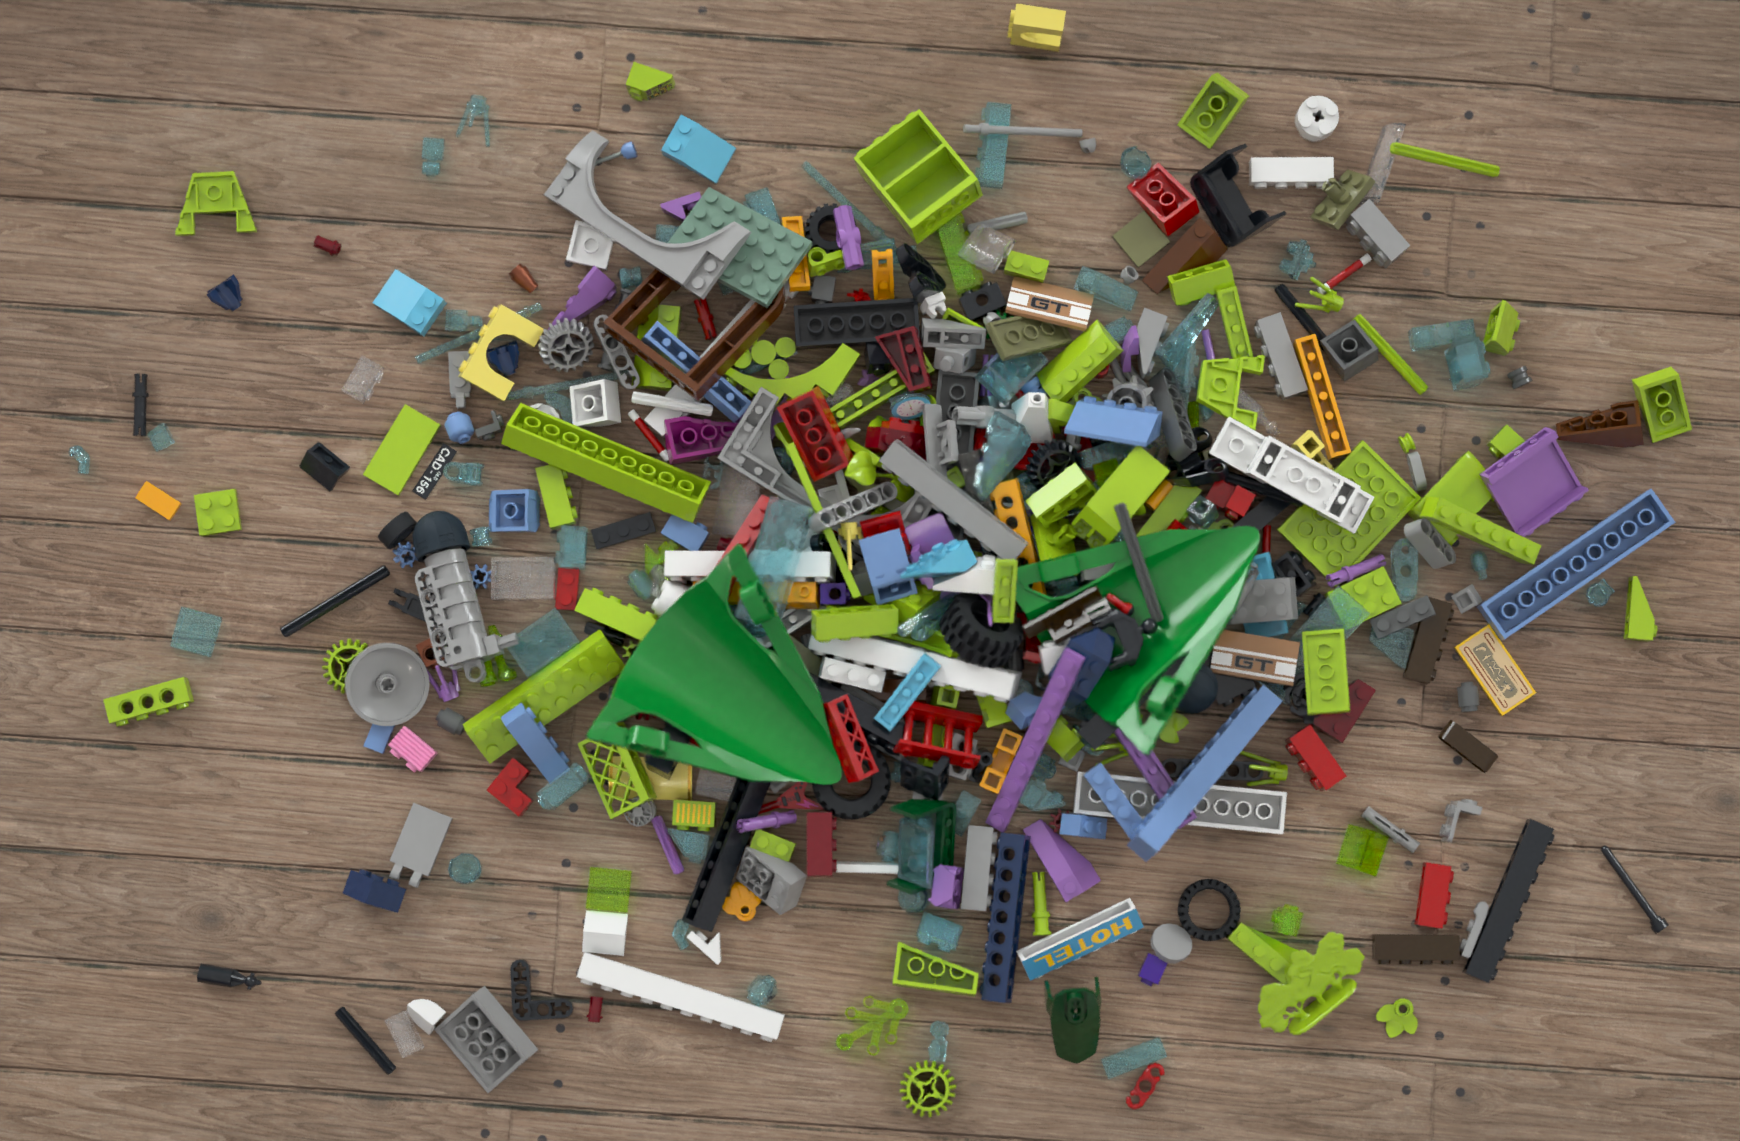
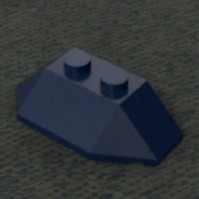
M1095 628L1090 632L1070 639L1065 649L1069 648L1085 657V660L1064 706L1072 709L1088 698L1110 663L1115 642L1113 636ZM1063 652L1061 653L1060 657L1058 658V660L1056 661L1053 668L1048 674L1049 681L1051 680L1054 674V671L1059 663V660Z

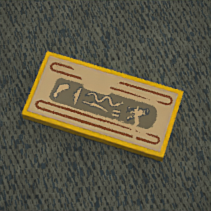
M1489 624L1454 647L1500 716L1505 715L1536 694L1534 688Z

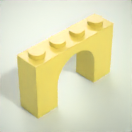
M1016 4V9H1011L1007 38H1011L1010 44L1059 52L1066 11Z
M501 304L497 307L494 306L490 311L488 317L491 319L487 325L484 324L480 329L478 335L481 337L477 343L474 342L468 351L471 355L467 361L464 360L458 369L460 372L458 377L495 398L505 401L514 383L494 372L488 365L486 350L489 343L495 337L506 334L530 347H535L543 333V328Z

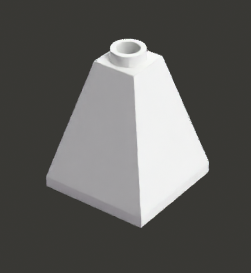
M1028 392L1012 403L1011 409H1014L1016 414V422L1011 428V442L1044 444V440H1048L1051 443L1053 429L1048 420L1049 399L1045 393Z

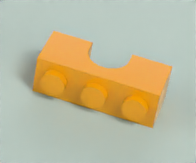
M1005 728L1003 729L992 755L993 762L987 766L979 787L997 795L999 794L1023 736Z

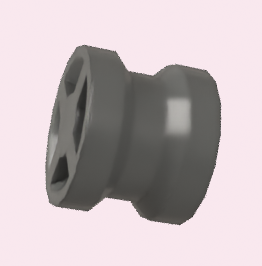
M1526 366L1507 374L1508 378L1513 382V389L1533 381L1527 374L1528 369Z

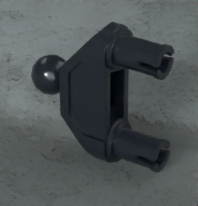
M1110 609L1106 615L1092 620L1093 625H1091L1093 629L1098 628L1100 630L1110 626L1115 627L1124 648L1122 654L1110 659V672L1126 665L1131 667L1136 665L1144 642L1142 634L1152 635L1158 628L1157 622L1154 619H1145L1141 626H1138L1134 618L1116 609Z

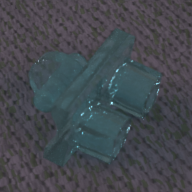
M1302 239L1300 242L1289 241L1287 253L1294 255L1293 260L1283 259L1279 266L1282 272L1288 274L1291 279L1296 281L1300 272L1307 273L1309 267L1315 268L1316 262L1312 261L1314 254L1309 252L1310 246L1307 245V241Z

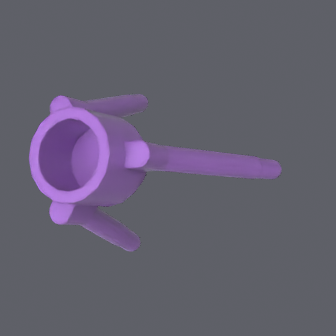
M439 665L435 666L442 683L440 688L427 670L429 681L437 691L439 699L442 698L446 702L459 697L458 691L461 689L456 670H452L453 685L452 682L446 683Z

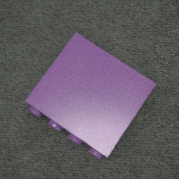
M1547 427L1540 430L1479 474L1512 532L1522 537L1530 536L1537 527L1548 523L1551 517L1566 510L1569 504L1580 500L1583 494L1589 491L1588 488L1580 484L1556 441L1558 438L1555 430Z

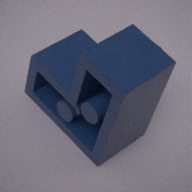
M360 869L359 872L350 871L343 894L365 904L398 913L406 889L400 887V882L388 878L386 882L383 881L384 877Z

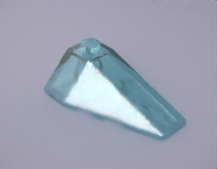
M999 411L994 412L987 426L986 433L989 434L987 443L983 444L982 447L984 458L983 462L978 464L973 486L981 500H985L1023 458L1032 441L1024 425Z

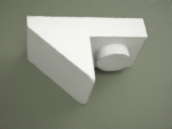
M692 930L687 938L717 965L720 964V932L708 944L706 942L708 938L702 932Z

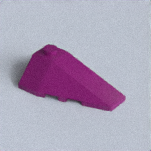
M688 416L664 420L665 442L670 465L720 454L738 423H723L709 419H695Z

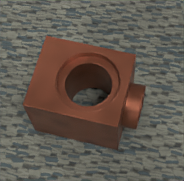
M429 638L415 646L425 667L436 670L435 666L439 665L436 658L429 660L427 657L428 651L433 649L431 639Z

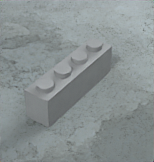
M1281 312L1257 320L1256 326L1253 327L1257 339H1261L1262 346L1260 348L1262 355L1265 358L1267 357L1270 364L1267 365L1269 375L1271 377L1274 376L1276 381L1274 389L1277 396H1281L1282 400L1306 393L1308 388Z
M968 825L961 909L986 911V907L991 906V895L988 894V886L993 884V874H990V865H994L995 853H991L992 844L996 845L997 832H993L994 827Z

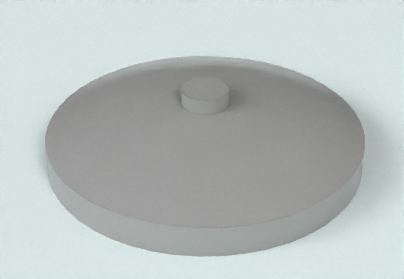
M378 643L362 650L353 659L345 677V692L349 704L361 718L379 726H394L410 720L421 710L429 692V675L423 661L411 649L397 643Z

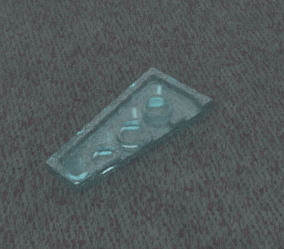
M1207 293L1155 351L1166 368L1172 371L1175 370L1219 306L1213 295Z

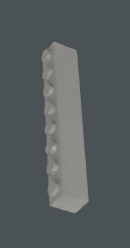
M895 440L879 460L887 472H894L898 475V480L902 484L912 486L915 489L916 495L922 499L927 498L932 502L931 506L935 510L946 513L948 515L947 519L950 522L965 528L964 532L969 537H976L980 540V545L987 551H994L998 559H1017L1029 544V542L900 440Z

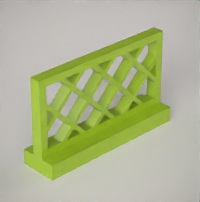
M624 722L616 723L617 726L626 728ZM589 739L578 743L610 819H614L647 801L657 798L637 751L614 745L608 746L603 744V742ZM590 742L597 745L594 755L589 754L585 747ZM601 747L610 750L607 760L598 757ZM614 752L619 753L622 758L620 765L611 762ZM597 761L605 763L602 774L596 772L595 765ZM609 766L618 769L615 779L607 776ZM622 770L628 772L630 776L628 784L619 781ZM605 779L614 783L611 793L604 790ZM618 785L627 788L624 798L615 795ZM631 790L636 791L640 799L635 803L628 800ZM613 799L622 801L620 810L614 812L611 806Z

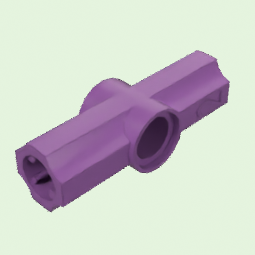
M847 205L834 208L833 215L837 227L836 241L838 247L842 250L845 268L855 270L863 267L864 261L860 249L861 236L858 227L855 226L852 208Z

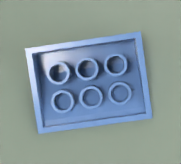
M1085 396L1084 399L1082 398L1076 403L1064 433L1146 447L1160 436L1163 411H1157V408L1152 406L1138 408L1134 403L1120 405L1116 404L1114 400H1104V402L1096 401L1095 397Z

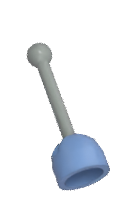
M633 142L625 143L618 153L596 160L595 166L619 156L627 159L637 157Z

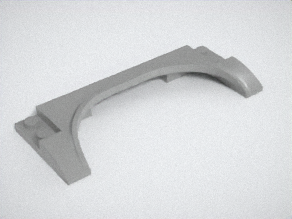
M591 131L565 158L567 160L566 165L544 196L704 300L750 236L751 231L734 221L704 238L679 244L660 242L643 234L610 212L601 202L594 183V166L597 158L609 141L595 131Z
M761 387L719 454L718 459L812 516L815 514V511L804 486L786 473L779 463L772 446L771 420L779 397ZM914 494L905 504L892 511L877 515H859L843 523L857 522V527H861L860 521L900 511L904 527L906 528L913 523L925 519L932 509V502L927 498L922 499ZM818 495L823 509L833 505ZM836 525L832 529L838 532V528H841V525ZM856 535V539H851V541L860 546L858 535Z

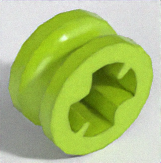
M1405 433L1404 437H1398V442L1405 454L1409 453L1410 449H1416L1409 433Z

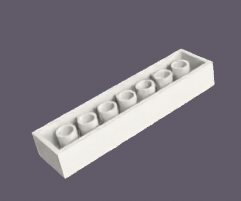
M665 551L664 576L668 577L670 581L687 584V581H700L710 574L725 551ZM752 551L748 557L760 582H816L818 585L820 583L836 582V559L831 552Z

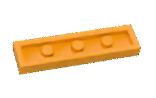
M802 216L781 218L782 226L804 237ZM807 254L788 279L789 292L810 291Z

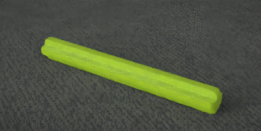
M1361 314L1353 318L1388 362L1418 394H1423L1428 389L1425 382Z

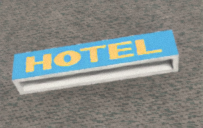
M1128 898L1016 952L1031 981L1042 977L1054 969H1059L1071 961L1078 960L1090 952L1097 951L1105 945L1114 943L1122 937L1133 934L1139 929L1144 928L1136 907L1131 899Z

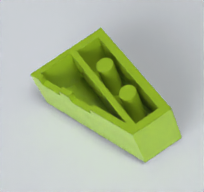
M976 695L986 729L1011 722V718L1006 714L1008 707L1006 702L995 700L993 695H986V697Z

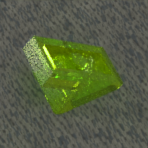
M672 540L669 542L664 541L658 547L659 552L657 554L645 543V572L648 576L665 561V551H675L678 548Z

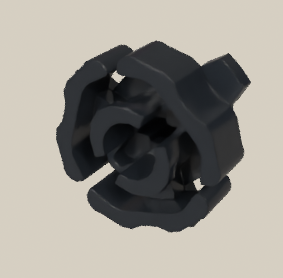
M1300 673L1294 677L1293 687L1284 685L1285 703L1287 706H1291L1290 696L1292 694L1293 703L1297 709L1291 706V713L1299 718H1303L1305 725H1312L1314 718L1322 714H1307L1305 683L1296 686L1300 681L1305 680V674Z

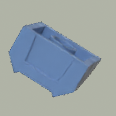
M531 489L491 491L489 499L490 531L536 532L540 526L541 499L538 492Z

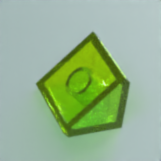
M1348 824L1336 864L1376 877L1389 837L1369 829Z

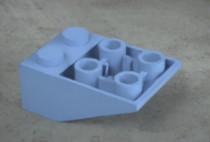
M899 528L859 540L877 605L917 594L914 578L900 577V575L907 571L906 567L910 564Z

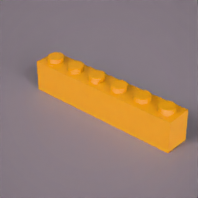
M1316 334L1295 339L1293 347L1308 388L1307 393L1322 442L1325 445L1324 449L1327 459L1330 461L1347 456L1351 453V449Z

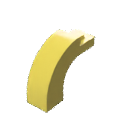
M1307 430L1291 445V448L1330 470L1334 469L1320 451L1325 445L1312 430Z

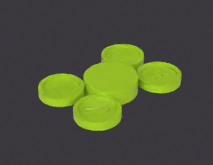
M789 337L780 338L776 342L775 347L767 340L758 341L757 339L752 345L751 353L747 350L733 364L737 368L744 369L750 365L753 359L758 365L770 364L768 372L773 379H784L789 373V366L784 360H774L776 353L782 358L791 357L795 352L796 345Z

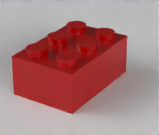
M1311 725L1304 726L1285 740L1287 743L1285 748L1291 756L1295 755L1299 760L1297 765L1303 773L1309 774L1311 777L1309 782L1315 790L1327 791L1346 777V774Z

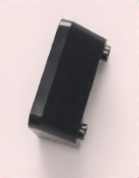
M1246 143L1225 151L1193 175L1190 180V186L1219 237L1228 247H1234L1267 229L1286 215L1285 211L1271 217L1264 210H1257L1252 213L1232 178L1239 172V164L1235 156L1247 148Z

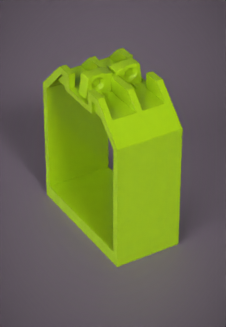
M1136 445L1071 523V526L1077 532V536L1085 540L1091 548L1110 544L1121 531L1114 506L1124 502L1131 519L1140 506L1147 501L1163 482L1170 471L1141 446Z

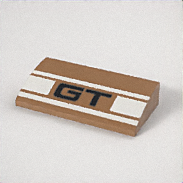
M1014 276L1005 313L1086 332L1094 294Z
M1223 630L1214 645L1210 669L1215 674L1293 687L1300 642Z

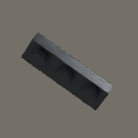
M651 512L592 529L591 533L596 549L600 550L656 533Z

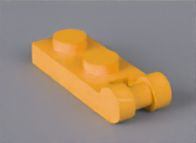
M886 249V251L881 252L871 250L873 300L894 299L892 249ZM886 259V263L879 264L878 260Z

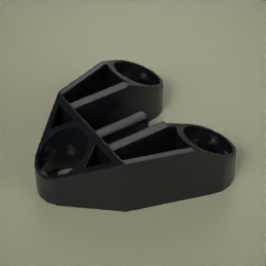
M907 243L902 244L895 250L903 274L910 278L908 284L915 302L922 303L925 298L940 293L946 288V283L939 273Z
M1195 427L1192 429L1197 449L1183 461H1176L1170 455V452L1168 453L1165 467L1170 471L1169 474L1177 470L1174 477L1169 478L1168 474L1165 478L1172 485L1196 487L1224 480L1229 474V468L1223 460L1218 458L1201 460L1198 453L1210 447L1213 441L1211 434L1205 428ZM1201 435H1207V439L1197 440ZM1218 466H1223V467H1224V469H1223L1222 471H1220V472H1214V469H1215L1216 467H1218Z

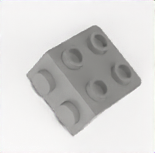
M1461 799V801H1451L1450 804L1446 805L1444 816H1447L1445 825L1442 824L1439 836L1442 837L1441 841L1452 842L1459 812L1481 815L1482 807L1477 806V801Z

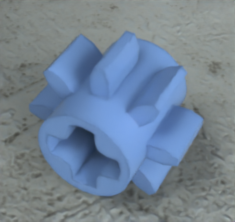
M407 542L406 545L398 543L399 547L397 550H392L397 556L393 559L394 562L398 563L401 561V568H404L405 565L413 567L412 563L414 560H417V556L414 554L416 553L415 548H411L410 542ZM408 552L409 556H405L403 558L402 554H406Z
M476 564V570L474 572L470 571L473 582H476L475 588L478 589L480 585H483L487 589L486 584L494 582L490 579V575L494 572H487L486 564L483 568H479ZM479 572L486 574V576L483 577L484 581L482 582L479 579H476L479 577Z

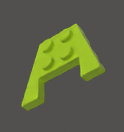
M234 171L192 174L185 197L184 208L181 210L178 227H176V236L195 235V214L236 212L238 233L257 232Z
M1257 355V357L1249 358L1245 356L1238 359L1203 360L1200 367L1196 401L1225 418L1231 417L1255 431L1258 413L1237 408L1242 372L1261 375L1263 373L1265 356Z

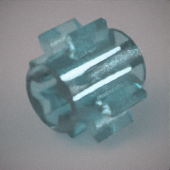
M1043 754L1039 758L1032 776L1043 782L1046 778L1051 779L1056 773V766L1054 765L1056 761Z

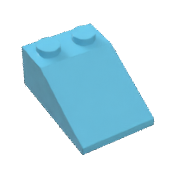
M680 115L661 149L665 157L717 184L736 150L734 146L683 115Z
M396 269L373 301V304L423 337L447 304L443 298Z

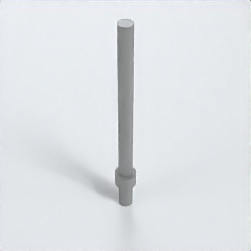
M988 123L963 125L964 133H978L982 136L1008 134L1082 137L1083 135L1082 129L991 126Z

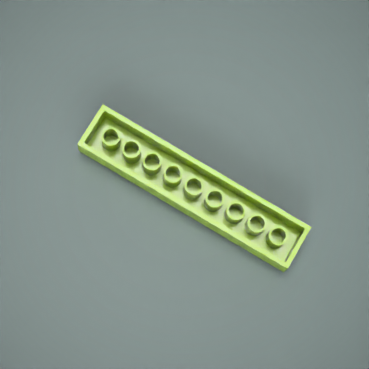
M522 403L519 404L507 423L501 444L511 449L525 453L530 457L537 458L549 465H554L569 473L583 477L588 481L600 484L605 488L612 489L691 523L694 522L701 509L711 481Z

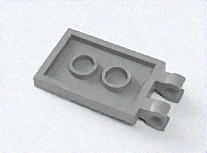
M413 803L390 858V861L394 862L395 865L389 877L399 880L403 868H409L414 870V873L408 885L418 888L423 874L426 876L430 875L453 818Z

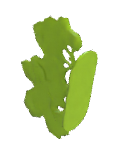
M1335 932L1327 933L1318 942L1315 955H1311L1306 950L1292 952V965L1288 970L1291 982L1288 985L1273 983L1263 986L1261 989V1000L1257 1010L1262 1016L1259 1021L1261 1028L1270 1027L1274 1032L1282 1033L1286 1030L1289 1019L1293 1018L1288 1028L1290 1034L1300 1035L1311 1029L1354 993L1357 986L1356 981L1351 978L1342 980V977L1358 974L1362 967L1361 962L1365 959L1364 955L1358 948L1343 950L1345 943L1344 935L1341 933L1336 934ZM1335 973H1338V979L1335 978ZM1329 984L1332 985V987H1330L1326 992H1324ZM1309 997H1316V1000L1303 1009V1004ZM1298 1002H1301V1007L1297 1006ZM1295 1007L1298 1012L1294 1010L1292 1013L1286 1011V1008ZM1283 1015H1288L1289 1017L1284 1019Z

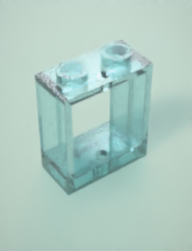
M575 762L536 793L539 797L537 802L543 809L554 811L589 783L592 778L580 763Z

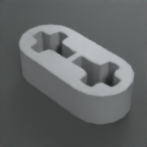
M1418 451L1408 453L1406 455L1414 489L1416 492L1427 489V482Z

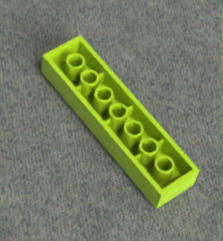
M599 629L463 724L465 731L490 764L519 744L504 725L501 719L504 714L522 703L526 709L528 707L532 709L536 715L534 720L537 723L541 722L545 726L620 674L625 664Z

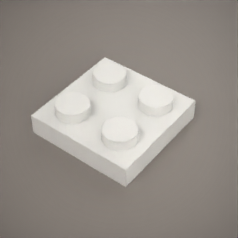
M576 220L566 261L590 267L596 266L598 269L607 270L614 241L585 222Z

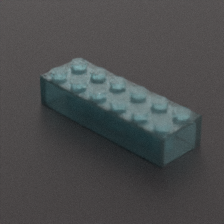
M770 496L750 563L782 621L809 530L808 521L813 515L814 510L805 505ZM740 598L734 617L738 620L755 624Z

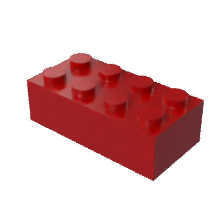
M819 386L777 407L813 482L848 466L853 458V454Z

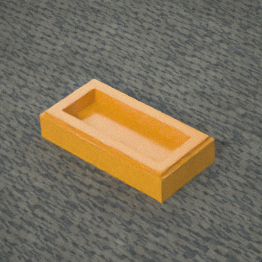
M148 481L144 483L135 497L170 521L182 505V503Z

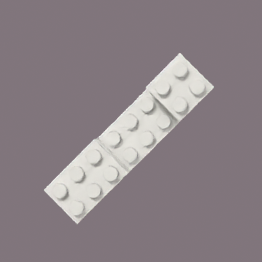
M1231 417L1227 418L1208 453L1255 480L1267 483L1318 511L1317 514L1353 534H1355L1374 499V496L1361 490V486L1273 437H1265Z

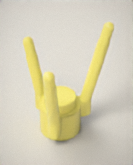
M857 522L841 523V528H838L839 535L844 536V540L847 542L849 571L852 570L851 539H856V535H858L859 540L863 539L861 527H857Z

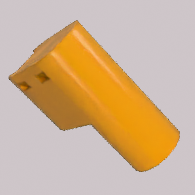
M1163 480L1145 502V505L1152 511H1155L1174 486L1167 480Z

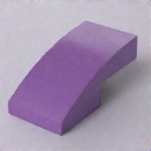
M1131 326L1121 347L1124 350L1120 353L1123 373L1131 372V355L1139 354V336L1136 326Z

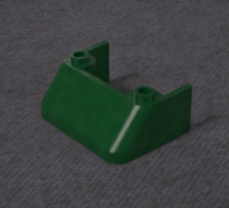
M910 799L891 806L890 811L904 815L908 820H914L912 857L907 858L901 864L900 877L887 881V886L913 895L933 887L934 871L932 869L939 865L953 866L956 806L954 803L945 800Z

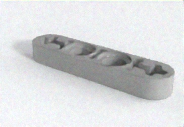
M599 315L593 322L594 330L622 387L632 390L639 384V375L624 345L618 342L617 347L614 349L607 347L606 340L612 336L608 334L603 338L601 334H604L605 331L597 325L600 323L599 319L605 321L609 316ZM616 357H625L626 365L618 367L615 363ZM630 367L631 370L628 371L630 377H635L634 385L626 384V374L621 375L619 371H624Z

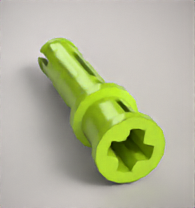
M1032 872L1035 912H1032L1035 928L1033 936L1051 935L1048 922L1050 914L1047 912L1045 872H1039L1040 881H1038V872Z

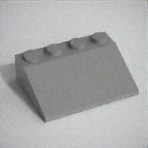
M485 986L472 994L434 1029L487 1093L491 1092L538 1051L537 1047Z

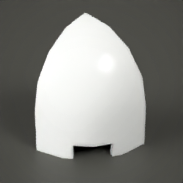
M418 999L407 1004V1010L412 1020L429 1035L436 1028L435 1024L446 1013V1011L430 1000Z

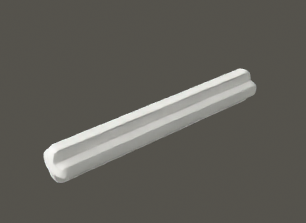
M633 392L632 402L636 404L711 416L713 413V405L641 392Z

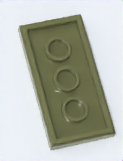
M1021 316L989 322L985 326L1002 362L1065 347L1073 342L1067 327Z

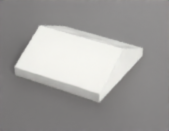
M586 910L582 952L624 956L628 914Z

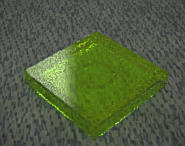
M590 867L586 908L628 913L632 871Z

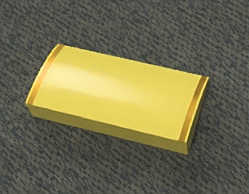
M613 756L611 762L620 765L622 758L621 756ZM640 757L657 795V798L654 800L692 801L693 766L678 762L668 780L648 770L645 757ZM609 766V777L615 779L618 769ZM622 770L619 781L628 784L630 776L628 772ZM609 781L608 785L609 793H611L614 784L611 781ZM618 785L615 795L624 798L627 788ZM631 790L628 799L638 796L637 792Z

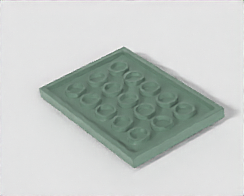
M708 187L668 243L679 244L696 241L715 233L734 221L751 231L750 236L717 281L768 308L812 247V241Z

